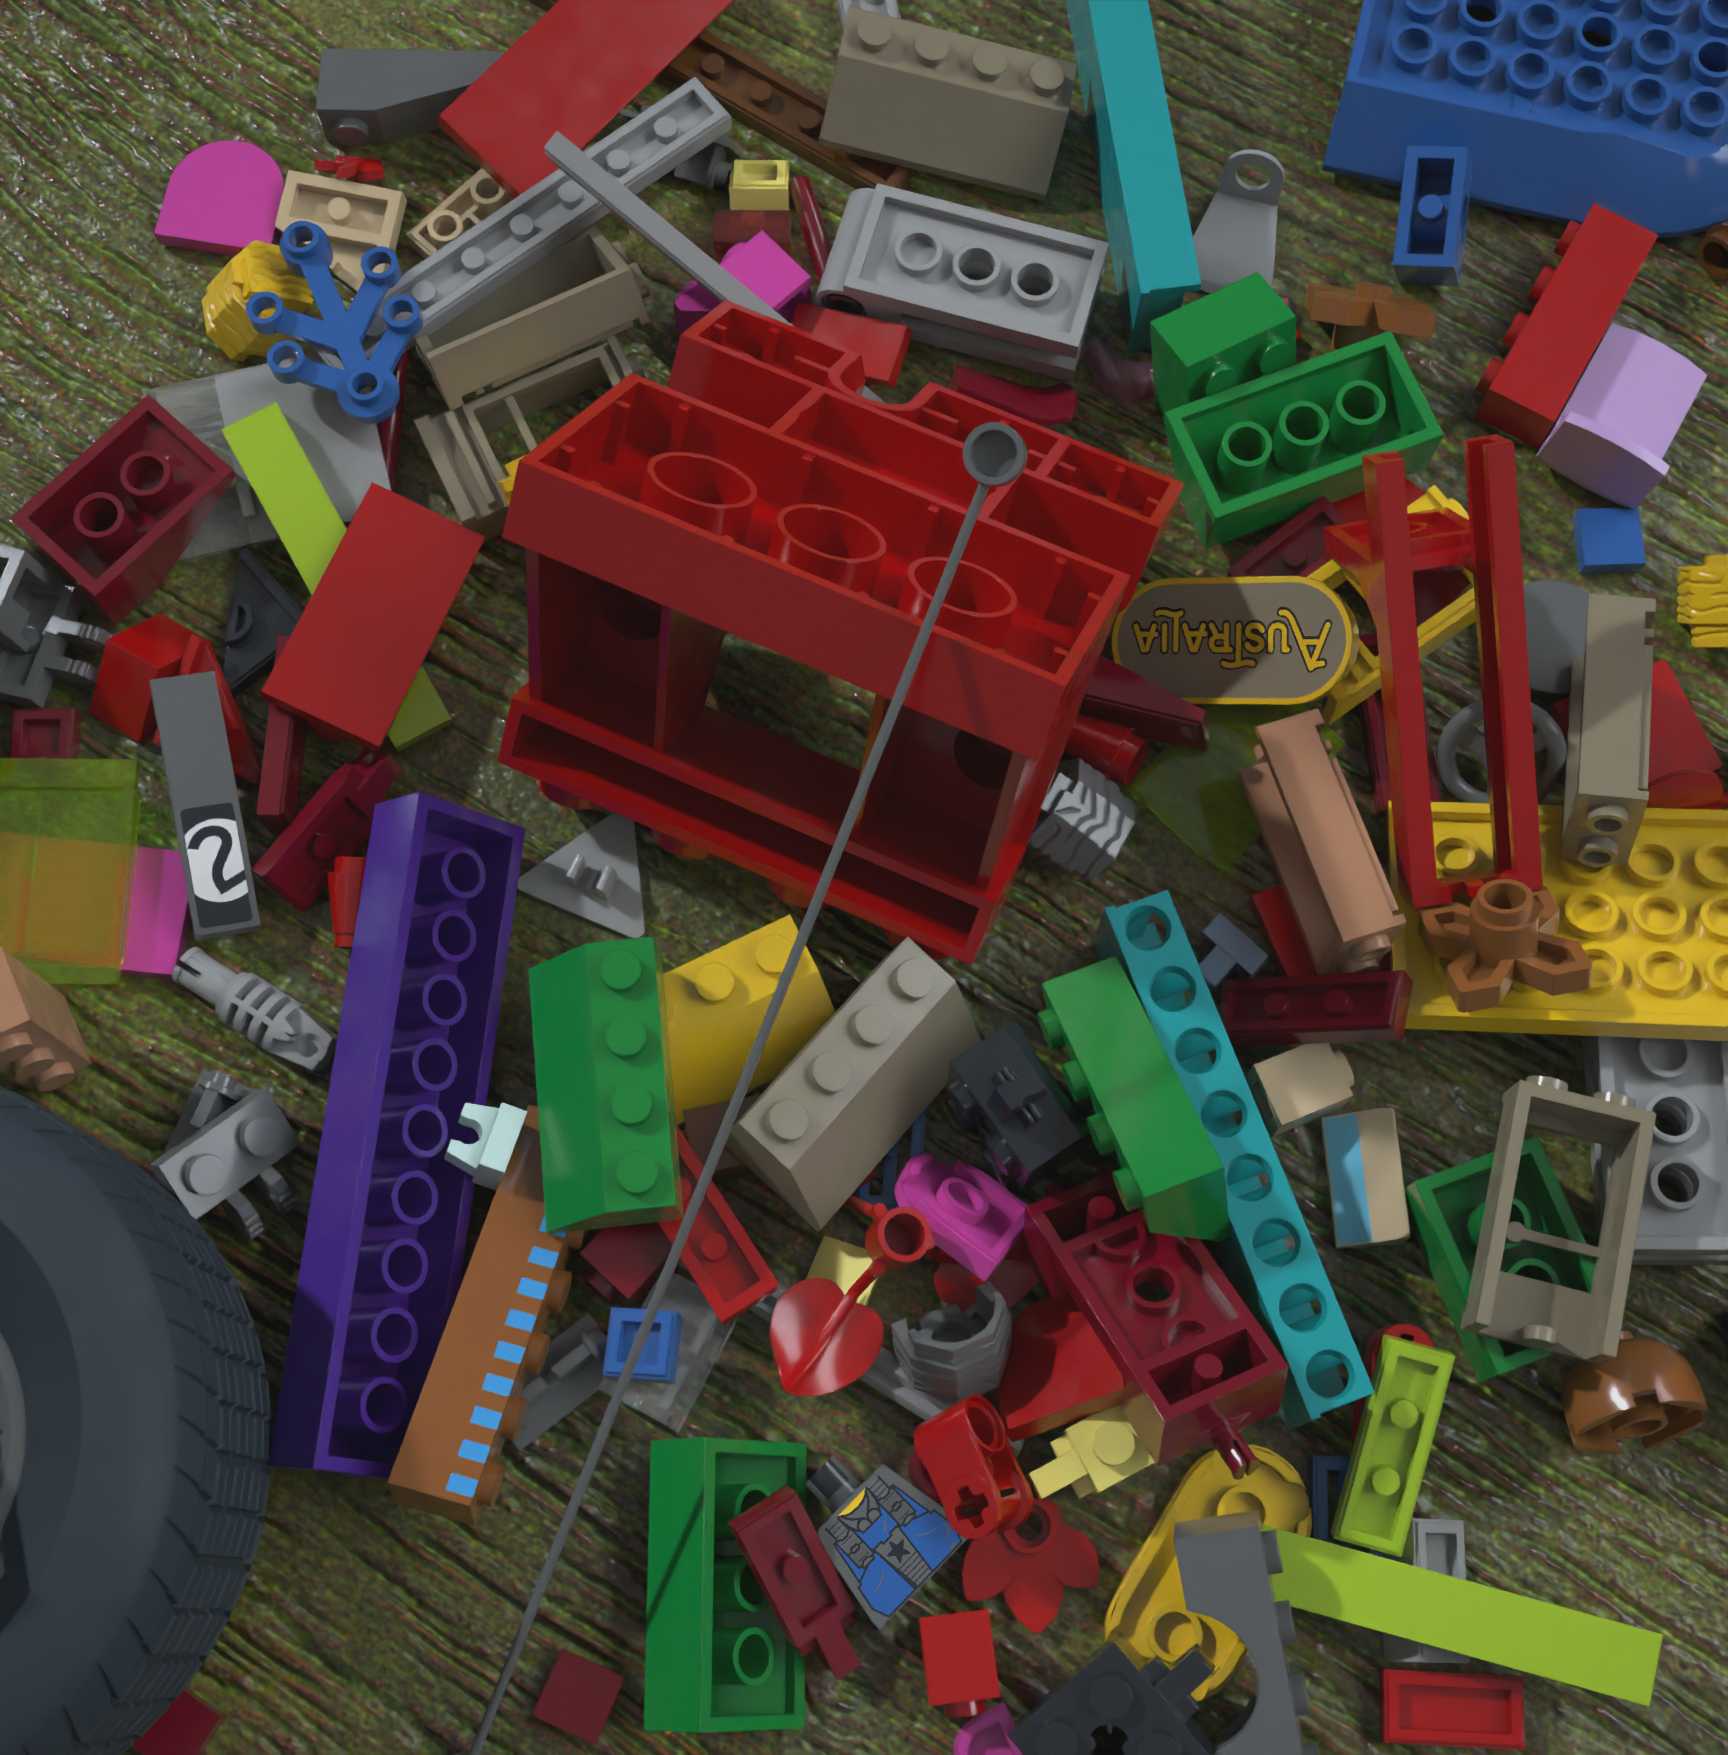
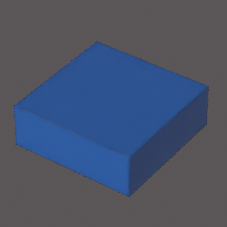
M1636 507L1634 510L1631 508L1578 509L1572 521L1579 574L1641 571L1646 564L1639 507Z
M611 1307L602 1374L608 1380H619L647 1309ZM658 1310L630 1381L675 1384L683 1318L679 1312Z

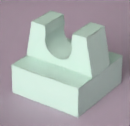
M503 1102L500 1108L465 1103L458 1123L473 1128L478 1133L479 1141L469 1145L451 1139L444 1159L472 1175L471 1182L496 1191L506 1171L527 1111Z

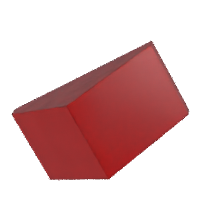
M160 613L108 638L89 709L92 717L143 746L157 727L149 680L176 676L191 634H198Z

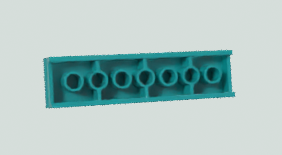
M1065 0L1128 354L1137 353L1138 350L1151 349L1150 321L1181 308L1184 293L1199 291L1201 288V279L1148 0Z
M1168 890L1117 908L1114 905L1104 908L1093 940V946L1099 961L1117 956L1224 1166L1231 1237L1212 1242L1227 1279L1289 1366L1279 1408L1288 1431L1320 1418L1321 1414L1374 1394L1375 1391ZM1152 913L1160 917L1165 924L1166 937L1163 943L1155 923L1148 924ZM1191 989V998L1187 1003L1183 992ZM1216 1049V1060L1212 1064L1207 1052ZM1241 1110L1242 1122L1237 1125L1232 1113ZM1266 1172L1268 1186L1262 1187L1258 1175ZM1290 1235L1293 1236L1295 1247L1292 1250H1288L1284 1238ZM1316 1299L1319 1300L1321 1305V1313L1314 1314L1310 1304L1311 1301ZM1342 1364H1345L1349 1374L1346 1388L1336 1368Z

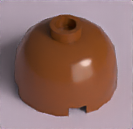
M1629 1331L1620 1332L1616 1358L1598 1364L1577 1359L1565 1376L1562 1390L1564 1415L1575 1449L1587 1454L1611 1455L1623 1453L1615 1439L1642 1437L1645 1449L1665 1444L1683 1437L1700 1427L1706 1420L1703 1411L1709 1412L1699 1381L1689 1362L1674 1348L1650 1338H1633L1632 1333Z

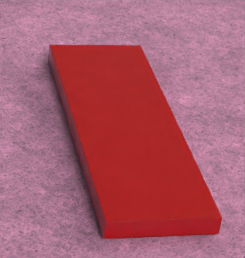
M559 0L439 115L437 124L515 199L559 169L549 160L544 146L556 131L560 132L581 151H584L620 115L621 108L626 109L736 0Z

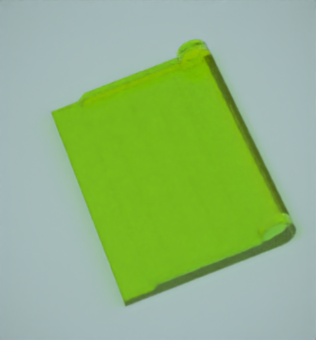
M1207 704L1203 710L1207 713L1211 739L1208 751L1199 752L1169 744L1127 787V791L1134 800L1142 805H1146L1200 857L1206 859L1223 875L1261 835L1258 823L1238 776L1241 769L1261 764L1258 763L1253 751L1260 744L1255 733L1256 727L1310 711L1304 704ZM1325 723L1323 724L1319 736L1322 742L1330 741L1333 749L1328 758L1332 759L1346 743Z

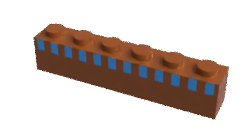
M532 1105L527 1107V1114L501 1182H499L387 1482L394 1503L473 1526L476 1524L482 1505L492 1507L499 1494L505 1466L497 1463L505 1439L514 1441L517 1439L527 1411L528 1399L520 1397L528 1373L538 1376L542 1370L550 1344V1335L543 1333L551 1310L562 1311L572 1280V1273L565 1271L572 1248L582 1251L590 1233V1230L554 1234L546 1232L538 1107Z

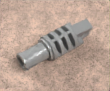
M192 947L179 959L200 972V974L193 969L186 971L176 965L172 974V980L214 1005L215 1014L218 1015V1019L222 1023L270 1054L280 1056L309 1070L322 1072L335 1053L338 1036L303 1004L253 972L236 974L206 955L198 947Z

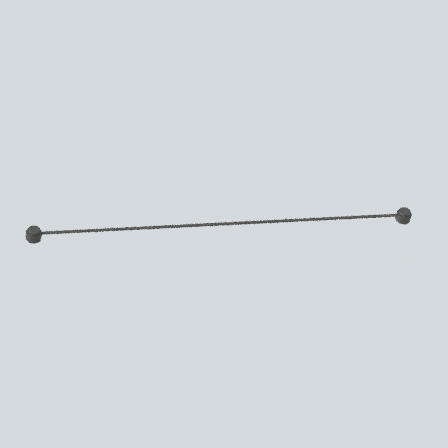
M999 422L982 424L975 428L966 438L963 446V462L968 473L979 481L978 487L469 1753H455L452 1755H479L989 487L1008 485L1014 482L1025 469L1028 456L1026 444L1020 434L1006 424Z

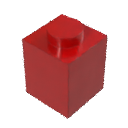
M989 1609L917 1618L928 1705H943L945 1718L986 1713L985 1699L1000 1697Z

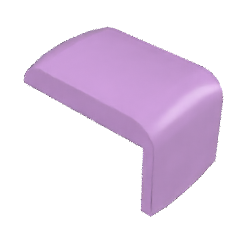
M1611 323L1547 434L1536 458L1581 487L1613 503L1634 510L1666 475L1670 465L1665 463L1662 458L1707 374L1689 359L1665 344L1636 330Z

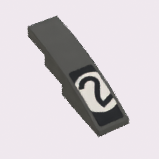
M215 671L149 680L195 941L261 930L258 907Z

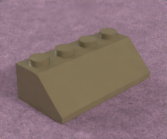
M849 6L818 146L1044 202L1069 112L1077 63Z
M907 936L878 964L732 1126L725 1146L817 1232L826 1225L945 1087L950 1062L982 1041L956 981Z

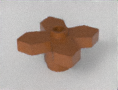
M1309 282L1304 303L1305 310H1309L1308 316L1311 320L1335 324L1330 346L1331 352L1390 330L1393 336L1401 334L1432 339L1437 313L1434 310L1428 309L1429 304L1424 300L1391 295L1392 288L1364 282H1356L1355 290Z
M1497 879L1481 886L1477 896L1472 900L1470 908L1460 903L1452 902L1419 910V935L1429 954L1454 960L1447 966L1446 988L1458 1011L1466 1013L1500 1006L1514 979L1552 996L1590 988L1592 963L1578 941L1553 936L1559 929L1560 908L1547 887L1543 886V888L1531 890L1527 885L1516 880Z

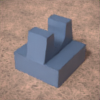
M1221 913L1202 931L1203 940L1213 950L1199 964L1206 984L1214 992L1235 969L1246 978H1254L1268 963L1269 955Z

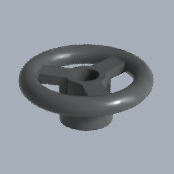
M1482 700L1474 702L1459 711L1444 728L1437 745L1436 762L1439 775L1449 792L1462 803H1489L1488 788L1487 793L1469 785L1460 775L1456 765V748L1459 743L1473 751L1478 760L1487 769L1484 721L1477 729L1472 726L1483 720ZM1531 702L1532 725L1535 727L1533 729L1534 752L1543 748L1547 750L1545 767L1536 779L1537 801L1539 802L1559 782L1565 767L1567 751L1564 736L1556 721L1544 709Z

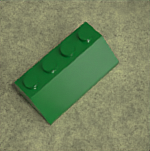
M1391 330L1164 412L1163 416L1176 480L1185 483L1180 498L1205 550L1293 518L1322 496H1326L1333 503L1365 491L1363 455L1396 450L1404 461L1405 476L1426 469L1444 435Z
M654 936L586 943L529 968L546 1232L554 1234L683 1219L662 957Z
M1115 955L1042 983L1047 1010L1037 1013L1041 1030L1051 1050L1060 1047L1063 1049L1068 1062L1062 1064V1071L1075 1102L1086 1099L1094 1114L1087 1117V1124L1098 1152L1101 1156L1112 1153L1120 1170L1113 1172V1179L1125 1209L1129 1212L1138 1208L1150 1233L1211 1241H1221L1231 1237L1224 1166L1117 956Z
M713 1437L651 1441L644 1730L709 1733L805 1728V1656L802 1657L794 1645L787 1640L728 1522L785 1485L796 1492L806 1510L807 1444Z

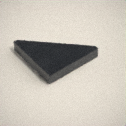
M247 546L240 550L238 554L240 565L235 597L231 599L225 638L227 649L223 675L234 699L274 668L278 635L291 636L303 613Z

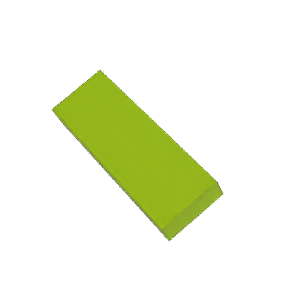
M1383 1335L1371 1379L1375 1393L1368 1395L1365 1401L1330 1531L1334 1539L1398 1557L1402 1556L1455 1356L1451 1352L1391 1335Z

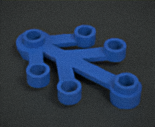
M308 221L294 222L285 229L281 237L280 251L289 270L297 276L306 278L324 321L286 309L280 297L268 291L253 295L247 302L246 313L253 328L261 334L272 335L279 333L338 353L345 370L307 360L301 346L289 340L280 341L269 349L267 363L274 377L279 382L284 384L299 382L337 395L342 410L349 417L366 424L382 422L392 415L400 398V387L393 372L410 337L416 335L423 326V317L418 303L410 296L397 295L390 298L384 304L382 314L387 329L368 361L361 343L388 289L394 287L401 278L402 271L396 254L387 247L378 246L369 249L363 255L361 268L365 278L348 311H346L328 270L333 260V250L325 231L320 226ZM311 241L304 247H297L303 242ZM385 263L390 265L382 273L372 272L379 264ZM265 309H276L275 313L268 318L258 317ZM401 312L412 313L411 317L406 321H394L396 315ZM285 358H297L292 366L287 368L279 367V364ZM376 386L375 390L369 394L362 395L358 393L365 387Z

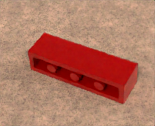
M1593 203L1582 225L1571 220L1553 252L1563 257L1556 270L1545 265L1528 295V299L1537 303L1530 316L1519 311L1501 343L1511 348L1504 363L1492 358L1475 391L1485 395L1474 417L1539 449L1656 241L1658 234Z

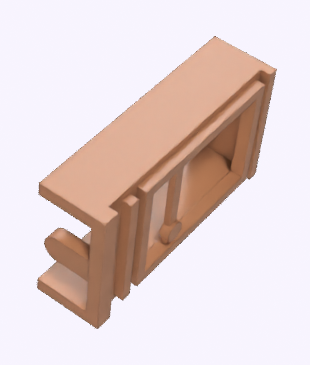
M1317 708L1258 726L1255 733L1260 744L1253 751L1258 763L1261 764L1241 769L1238 776L1317 975L1375 972L1379 969L1378 962L1382 960L1386 953L1392 950V943L1407 922L1403 913L1395 916L1399 908L1336 757L1328 758L1333 749L1329 740L1322 742L1319 733L1324 724L1321 713Z

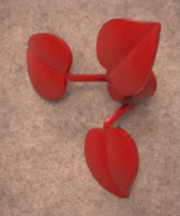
M878 1164L857 1188L869 1182L875 1174ZM851 1194L843 1205L872 1217L874 1221L868 1228L865 1236L866 1251L872 1263L849 1288L846 1295H844L837 1284L828 1279L809 1278L793 1284L777 1300L769 1322V1339L781 1387L792 1396H820L843 1388L862 1376L871 1367L880 1352L883 1343L884 1326L880 1316L874 1310L855 1302L885 1269L898 1270L904 1268L923 1255L929 1261L939 1262L934 1274V1285L938 1295L947 1306L957 1304L962 1312H966L967 1308L975 1303V1287L990 1281L995 1290L999 1291L1004 1298L1007 1309L1012 1308L1040 1282L1022 1254L1023 1237L984 1282L939 1247L938 1249L934 1248L935 1240L932 1237L929 1222L918 1210L911 1207H896L887 1211L883 1203L872 1204Z

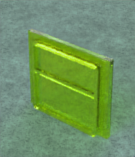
M0 758V947L4 948L49 984H120L121 965L126 959L141 804V793L138 789L140 762L137 759Z

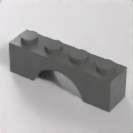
M1259 1510L1176 1522L1173 1541L1187 1611L1216 1619L1235 1632L1252 1655L1258 1674L1255 1690L1245 1708L1230 1722L1215 1730L1214 1755H1320L1317 1741L1303 1743L1298 1716L1311 1715L1303 1670L1290 1672L1285 1645L1297 1644L1290 1601L1276 1602L1271 1575L1283 1573L1276 1529L1262 1531Z

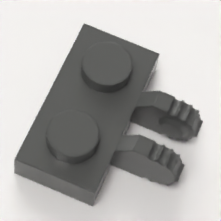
M57 584L54 592L18 585L13 599L31 613L21 634V637L30 643V647L27 653H23L0 645V700L43 708L55 677L71 684L94 688L99 670L85 661L63 657L68 642L83 649L102 653L104 652L107 639L114 635L97 626L94 627L77 622L86 598L75 587Z
M257 1088L149 1164L160 1183L196 1220L217 1204H220L236 1230L249 1241L261 1234L264 1228L259 1215L251 1203L238 1191L243 1185L253 1179L260 1192L264 1195L268 1205L283 1217L298 1205L284 1178L271 1165L299 1146L301 1142L268 1089Z

